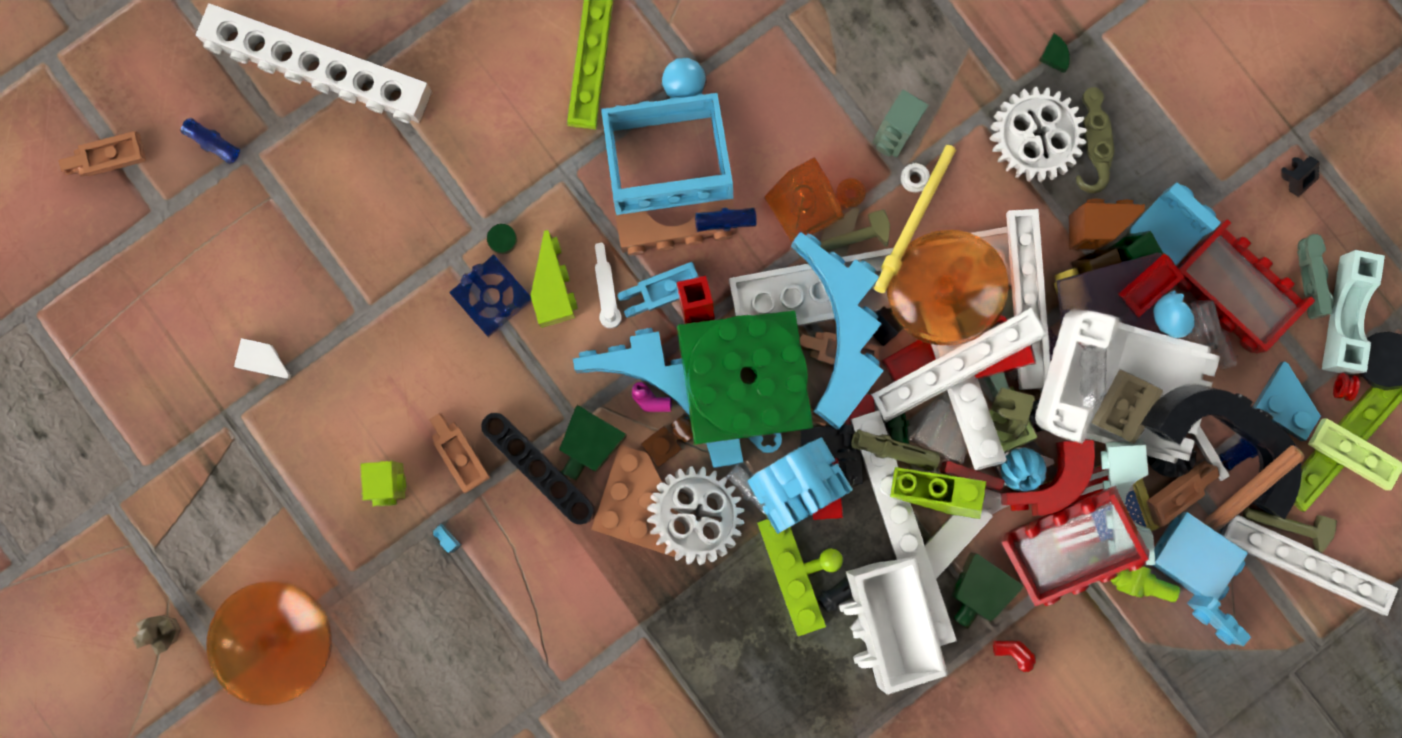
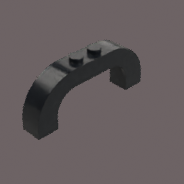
M1199 384L1181 386L1162 396L1152 406L1141 425L1161 439L1181 445L1192 426L1198 420L1212 415L1255 448L1259 456V473L1290 446H1296L1292 438L1282 428L1272 422L1273 416L1262 409L1252 407L1253 401L1246 396ZM1301 462L1252 503L1262 511L1285 520L1295 503L1300 489Z

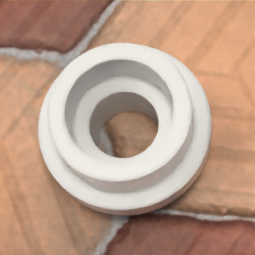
M910 164L901 173V183L909 192H921L930 177V173L921 164ZM910 175H918L920 182L913 183L910 180Z

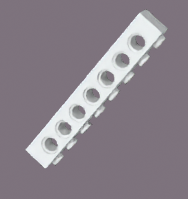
M208 4L196 32V36L204 43L203 47L213 53L220 54L221 51L231 54L230 57L240 63L247 64L248 61L257 63V67L265 72L274 74L276 70L284 73L285 78L295 83L301 84L302 80L312 84V88L328 94L330 90L339 93L341 99L350 103H355L356 100L366 103L368 109L377 113H382L383 110L391 112L394 118L405 123H410V120L420 123L432 93L426 82L212 4ZM238 32L237 37L233 41H228L230 34ZM265 42L263 49L254 51L258 43ZM292 52L290 59L281 61L284 53ZM319 61V66L316 70L308 71V67L312 62ZM339 72H347L343 80L335 81V76ZM374 81V85L370 90L362 91L364 83ZM401 91V96L398 100L389 101V96L392 92Z

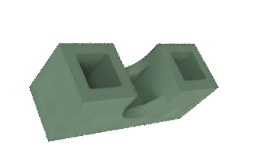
M903 89L883 119L872 142L877 145L876 149L886 156L890 157L893 155L897 158L929 105Z

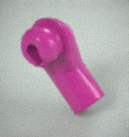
M637 382L632 387V397L643 411H672L671 397H656L643 382Z

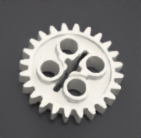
M1034 87L1030 95L1026 89H1023L1020 92V98L1015 94L1011 95L1009 98L1010 103L1004 101L1000 106L1002 111H997L994 115V118L999 122H993L990 128L998 133L993 134L990 140L998 142V144L992 151L1002 152L998 162L1007 160L1009 164L1006 167V171L1015 167L1017 169V178L1024 172L1028 182L1033 179L1034 175H1037L1038 181L1042 182L1045 180L1046 174L1051 180H1054L1057 177V171L1064 175L1068 171L1067 166L1072 168L1077 163L1074 158H1079L1083 154L1077 147H1083L1086 144V140L1079 138V136L1084 135L1087 129L1078 127L1084 120V117L1075 118L1074 114L1078 111L1079 107L1070 109L1068 107L1071 101L1070 98L1063 102L1060 101V91L1052 97L1050 96L1049 88H1046L1042 94H1039L1038 88ZM1028 111H1031L1033 113V118L1028 113ZM1045 111L1051 114L1053 121H1045L1041 116V112ZM1015 120L1023 122L1026 130H1017L1013 122ZM1035 131L1037 134L1042 133L1043 137L1041 138L1039 135L1034 136L1033 132ZM1051 138L1060 140L1062 149L1053 147ZM1029 147L1033 149L1035 158H1028L1024 154L1023 148ZM1043 152L1048 155V158L1044 157Z
M690 466L687 469L686 475L682 469H678L675 472V477L669 474L665 478L667 484L660 482L656 486L660 493L654 492L650 497L657 503L650 504L647 507V510L655 513V515L647 519L649 523H656V527L650 531V534H660L661 537L656 544H667L665 554L670 553L672 550L676 551V561L685 555L687 564H691L696 557L698 564L702 565L706 561V556L710 562H714L717 560L716 552L721 557L726 555V547L732 548L736 545L732 538H738L742 534L735 528L742 526L745 522L737 518L738 515L744 512L743 508H737L735 505L741 500V497L732 498L731 493L735 490V486L726 489L724 485L727 478L724 477L717 481V471L715 470L709 476H706L705 467H702L696 474L693 466ZM678 492L688 495V505L682 504L678 500ZM707 497L716 500L718 504L717 510L708 507ZM674 509L682 514H673L670 510ZM694 510H696L697 516L702 517L698 521H696L695 515L690 514ZM710 517H719L721 518V522H718L715 519H711ZM674 521H680L684 524L685 534H679L675 531ZM704 526H708L713 530V539H708L704 536Z

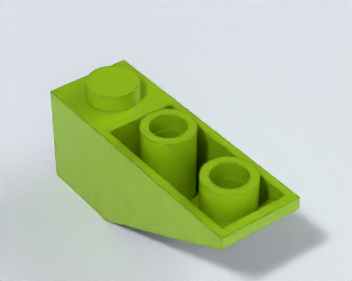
M549 230L543 233L531 291V300L541 328L575 319L573 310L578 309L574 292L568 293L565 282L570 281L566 265H560L557 255L562 253L557 236L552 238Z
M895 467L890 497L951 515L980 519L986 481Z

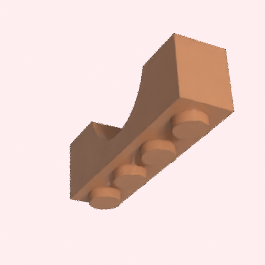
M733 199L701 203L697 214L689 222L679 226L659 224L646 211L616 215L615 213L622 253L628 252L629 256L644 254L646 252L645 249L657 247L658 251L669 250L675 247L674 244L686 242L687 246L703 243V239L715 237L716 241L732 238V234L737 233L738 228Z

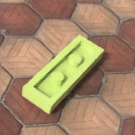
M1327 418L1321 419L1308 443L1309 446L1384 490H1392L1402 472L1401 461Z

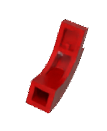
M706 275L677 282L684 324L715 320L713 300Z
M1084 440V443L1078 441L1058 442V467L1053 480L1046 487L1037 491L1001 493V505H1010L1011 511L1029 510V504H1031L1032 516L1052 514L1071 505L1084 492L1091 479L1095 463L1094 440Z

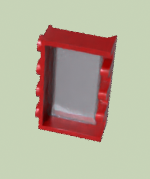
M1226 219L1214 231L1209 233L1179 264L1178 269L1185 277L1176 285L1184 292L1189 291L1197 298L1196 303L1201 309L1206 312H1212L1219 319L1217 322L1225 331L1233 332L1241 339L1239 343L1245 350L1250 353L1255 352L1256 354L1264 353L1278 341L1315 300L1312 297L1301 299L1292 290L1295 283L1290 278L1280 279L1269 269L1273 265L1270 259L1267 257L1258 259L1247 249L1251 245L1247 238L1240 237L1236 239L1227 230L1231 222Z
M1116 485L1073 503L1058 512L1048 514L1005 533L1002 544L1035 607L1043 603L1045 606L1055 604L1061 600V596L1070 592L1073 595L1082 593L1089 588V584L1099 580L1101 583L1109 582L1117 577V573L1126 569L1129 571L1138 570L1146 565L1145 561L1149 560V549H1147L1123 503Z

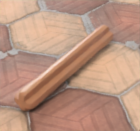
M1290 446L1205 519L1204 523L1218 532L1304 459V454L1296 446Z

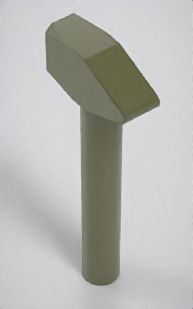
M882 209L868 214L870 227L820 241V247L827 252L877 237L885 247H888L890 223L886 211Z
M1246 507L1243 511V517L1248 520L1313 538L1314 550L1321 553L1324 552L1335 536L1337 520L1317 515L1314 525L1311 526L1287 518L1284 520L1267 512Z

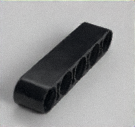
M490 413L484 417L481 424L483 434L571 522L582 525L587 524L593 519L595 514L593 503L507 417L500 413ZM495 419H501L504 424L503 431L498 435L491 434L489 429L491 422ZM515 440H522L525 444V450L520 456H514L510 451V446ZM536 461H543L546 465L545 474L541 477L533 476L531 466ZM562 481L566 484L568 490L563 498L558 499L552 494V487L556 482ZM580 502L585 503L589 509L587 517L583 520H579L573 515V507Z

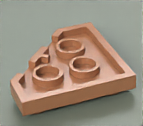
M619 445L591 530L665 554L667 544H656L661 537L660 534H650V531L656 527V523L647 522L649 517L655 515L654 512L647 510V507L650 504H657L650 497L654 492L660 493L656 486L662 482L647 453ZM674 509L670 510L671 513L678 514ZM674 521L675 531L679 534H684L685 527L683 523ZM672 550L666 555L675 557L676 551Z

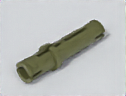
M858 429L852 438L853 448L874 453L876 457L881 459L886 457L931 471H934V468H937L939 465L940 455L938 452L895 441L889 435L881 434L879 436Z

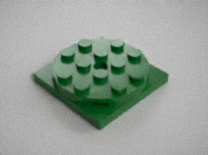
M795 310L760 315H739L727 319L679 324L677 326L694 445L813 428L807 390L808 371L806 360L801 350ZM744 367L752 369L756 374L755 380L751 384L744 383L740 378L741 369Z

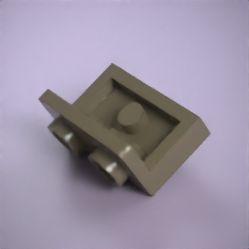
M1119 369L1091 423L1135 444L1145 429L1141 425L1142 421L1152 406L1160 399L1163 390Z

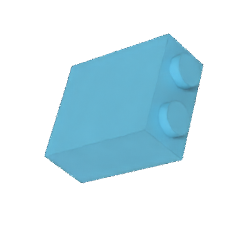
M1182 512L1170 522L1155 545V565L1151 566L1194 595L1213 597L1221 601L1229 591L1228 584L1233 576H1237L1245 566L1244 559L1248 553L1188 512Z

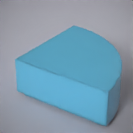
M442 524L433 530V535L440 540L439 544L447 553L455 552L461 546L457 539Z

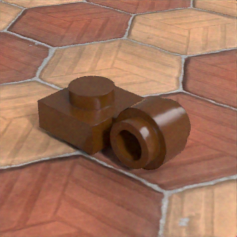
M685 414L671 424L674 428L671 434L663 426L641 443L658 467L682 450L676 442L677 440L682 439L684 443H687L693 438L691 419Z

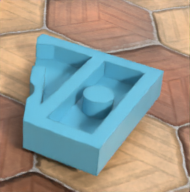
M1285 361L1279 362L1253 407L1268 412L1273 416L1272 422L1298 440L1306 441L1321 415L1289 364Z
M1194 595L1187 604L1194 609L1193 616L1205 625L1210 623L1217 630L1215 635L1227 645L1236 644L1244 646L1251 638L1232 615L1225 614L1219 609L1221 603L1216 598Z

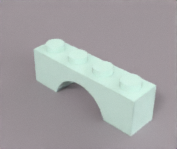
M1354 250L1340 256L1333 295V314H1330L1321 370L1346 373L1348 375L1367 372L1371 342L1365 336L1364 319L1370 298L1381 284L1384 255Z
M1137 440L1135 444L1128 441L1106 442V451H1101L1102 469L1108 470V481H1103V490L1116 485L1124 504L1132 485L1148 475L1146 444L1143 440ZM1113 504L1110 505L1111 510L1105 511L1107 529L1112 528L1113 540H1108L1109 556L1134 546ZM1134 522L1147 549H1149V560L1145 561L1146 565H1155L1153 534L1150 528Z

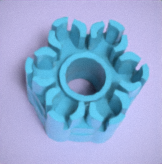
M822 437L791 452L759 471L747 481L760 505L765 504L762 508L777 534L853 490L838 463L832 464L836 460Z

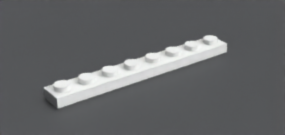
M879 410L850 420L855 432L860 429L879 436L881 434L888 435ZM860 450L896 560L916 557L939 644L943 646L957 641L911 503L890 497L894 469L898 467L896 459L887 457L881 459L876 457L874 453Z

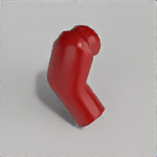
M1021 641L993 642L994 656H1012L1017 661L1019 670L1022 672L1033 670L1036 663L1035 655Z

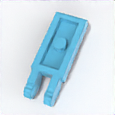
M692 261L638 282L637 286L624 290L617 296L619 301H626L642 293L645 302L627 308L624 314L628 318L643 313L646 310L652 311L679 300L677 282L699 276Z

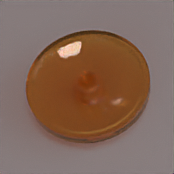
M959 230L931 232L909 243L901 259L902 266L898 274L892 277L887 287L890 309L899 325L913 337L929 344L941 346L967 343L987 332L1002 315L1009 292L1006 267L998 252L982 238Z
M267 581L248 585L229 596L214 614L207 634L208 662L217 681L234 697L250 704L265 706L288 702L308 691L319 680L328 664L332 648V634L328 618L321 605L313 596L293 584Z

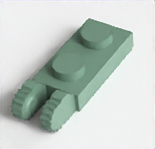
M1318 234L1309 235L1307 238L1300 240L1297 245L1305 298L1312 297L1315 300L1307 309L1310 320L1333 314L1332 308L1334 306V299L1329 292L1327 284L1328 268L1324 264L1322 257L1326 247L1323 243V238Z

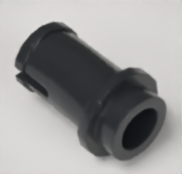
M847 576L828 591H821L818 601L828 613L832 610L837 611V606L852 596L850 587L843 592V589L849 585Z

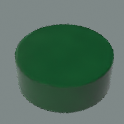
M497 224L488 231L487 243L495 253L508 254L516 247L517 235L509 225Z

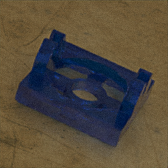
M494 254L482 265L477 264L473 266L469 274L465 273L462 276L461 283L449 292L487 337H490L532 301L527 291ZM495 274L502 276L504 280L497 286L487 285L481 276ZM474 283L481 291L480 300L471 306L469 293ZM511 286L513 300L512 303L506 306L503 303V293ZM494 288L499 291L500 299L497 303L490 305L484 301L483 296L486 290ZM486 307L496 308L499 311L496 317L492 318L479 315Z

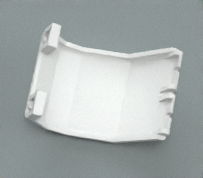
M1083 310L1069 311L1062 322L1036 411V422L1047 431L1084 443L1085 439L1102 443L1127 441L1091 423L1119 369L1162 389V397L1168 392L1185 385L1199 384L1211 387L1212 382L1202 379L1204 374L1215 376L1221 356L1210 354L1211 348L1208 346L1120 323V319ZM1202 418L1192 426L1188 433L1197 435ZM1146 427L1138 440H1143L1146 444L1147 456L1176 463L1178 458L1189 461L1195 440L1185 438L1181 445L1161 439Z

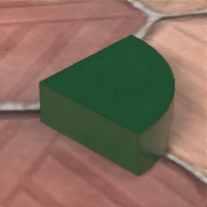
M1053 33L1039 61L1065 73L1070 63L1069 50L1063 39Z

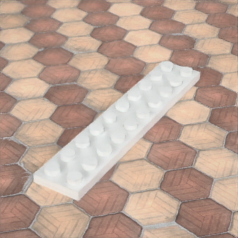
M1007 227L908 245L901 259L902 266L898 274L892 277L885 293H879L874 289L875 282L858 306L861 308L866 306L872 311L877 312L883 306L887 309L920 304L924 301L952 298L1012 286ZM894 248L842 258L847 268L850 267L855 259L859 262L864 260L872 265L876 270L875 274L880 276L882 272L881 266L886 256L891 255ZM809 264L729 278L735 316L795 310L798 326L835 319L831 302L823 284Z

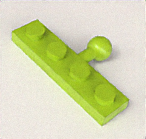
M769 519L757 522L797 636L799 637L825 628L826 624L808 575L820 570L827 572L838 571L843 564L842 554L836 549L829 548L824 550L818 559L804 563L791 527L777 534Z

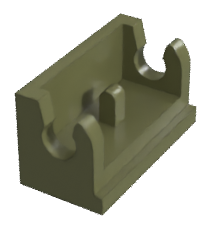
M1001 387L992 403L991 410L1007 418V421L1003 424L993 421L995 429L1012 434L1013 438L1018 439L1028 425L1035 396Z

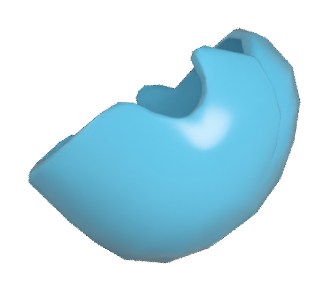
M690 58L675 59L667 65L662 76V86L667 96L671 98H684L701 94L706 82L704 69L698 62Z
M1174 290L1162 296L1155 303L1153 314L1154 320L1161 332L1174 338H1181L1193 332L1194 315L1183 302L1184 294H1176L1177 292Z

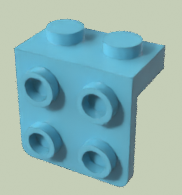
M1176 182L1166 189L1131 226L1129 233L1151 231L1162 252L1168 255L1177 265L1203 236L1214 231L1221 222L1216 218V213L1210 207L1202 205L1194 198L1193 192L1188 187Z

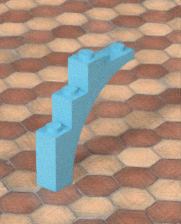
M800 232L794 239L791 247L808 262L821 280L831 302L836 322L837 350L833 372L826 391L813 412L837 430L841 428L884 371L879 367L881 363L869 353L863 355L860 352L881 325L877 320L878 315L866 306L863 308L858 306L879 276L875 274V268L864 260L859 262L855 259L850 267L847 268L844 265V259L835 252L831 251L829 254L820 247L821 242L809 233L805 236Z
M652 328L635 331L636 336H630V349H626L625 345L612 346L608 348V353L597 354L596 350L584 351L579 353V358L573 359L576 373H616L645 381L665 392L690 417L682 358L671 360V366H665L659 331L653 332ZM739 439L706 443L713 468L743 463Z

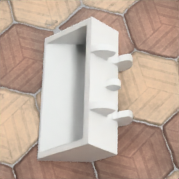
M916 557L878 562L846 571L853 599L839 604L840 612L844 611L845 615L858 614L861 628L852 632L854 638L864 637L867 650L853 656L854 663H858L860 668H873L877 687L888 695L947 676V669Z

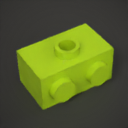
M394 461L360 463L362 500L372 501V506L397 505V499H405L406 476L403 463Z

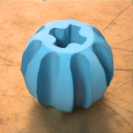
M1023 447L1021 449H1014L1006 455L1007 461L1001 464V476L1008 487L1017 492L1034 491L1043 484L1047 468L1043 457L1033 449Z

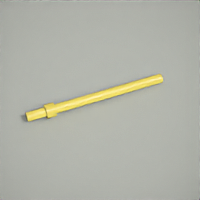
M945 146L891 255L886 256L881 266L882 272L874 286L877 292L885 293L892 277L898 274L902 266L901 259L956 152L953 146Z

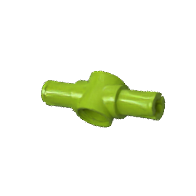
M1092 557L1089 565L1102 559ZM1144 566L1135 571L1123 570L1117 573L1116 578L1111 580L1112 584L1117 586L1116 590L1139 598L1151 595L1175 603L1180 594L1179 586L1156 578V575L1151 573V569Z

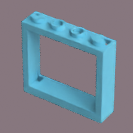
M701 93L691 97H672L662 101H643L639 104L616 105V107L601 109L616 215L733 199V180L718 93L705 95ZM711 118L720 175L621 189L614 131Z

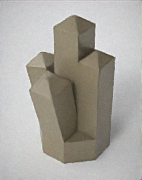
M165 615L149 617L136 623L140 631L132 639L137 648L151 644L155 654L158 655L166 651L171 644L177 642L181 628L175 618Z

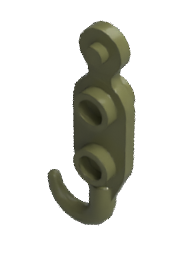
M1091 87L1082 96L1083 103L1089 110L1083 120V128L1087 129V132L1084 134L1087 154L1098 171L1099 180L1094 185H1088L1078 175L1076 176V182L1081 190L1086 193L1095 194L1104 190L1110 181V167L1115 149L1110 118L1101 110V104L1104 100L1103 92L1096 87Z

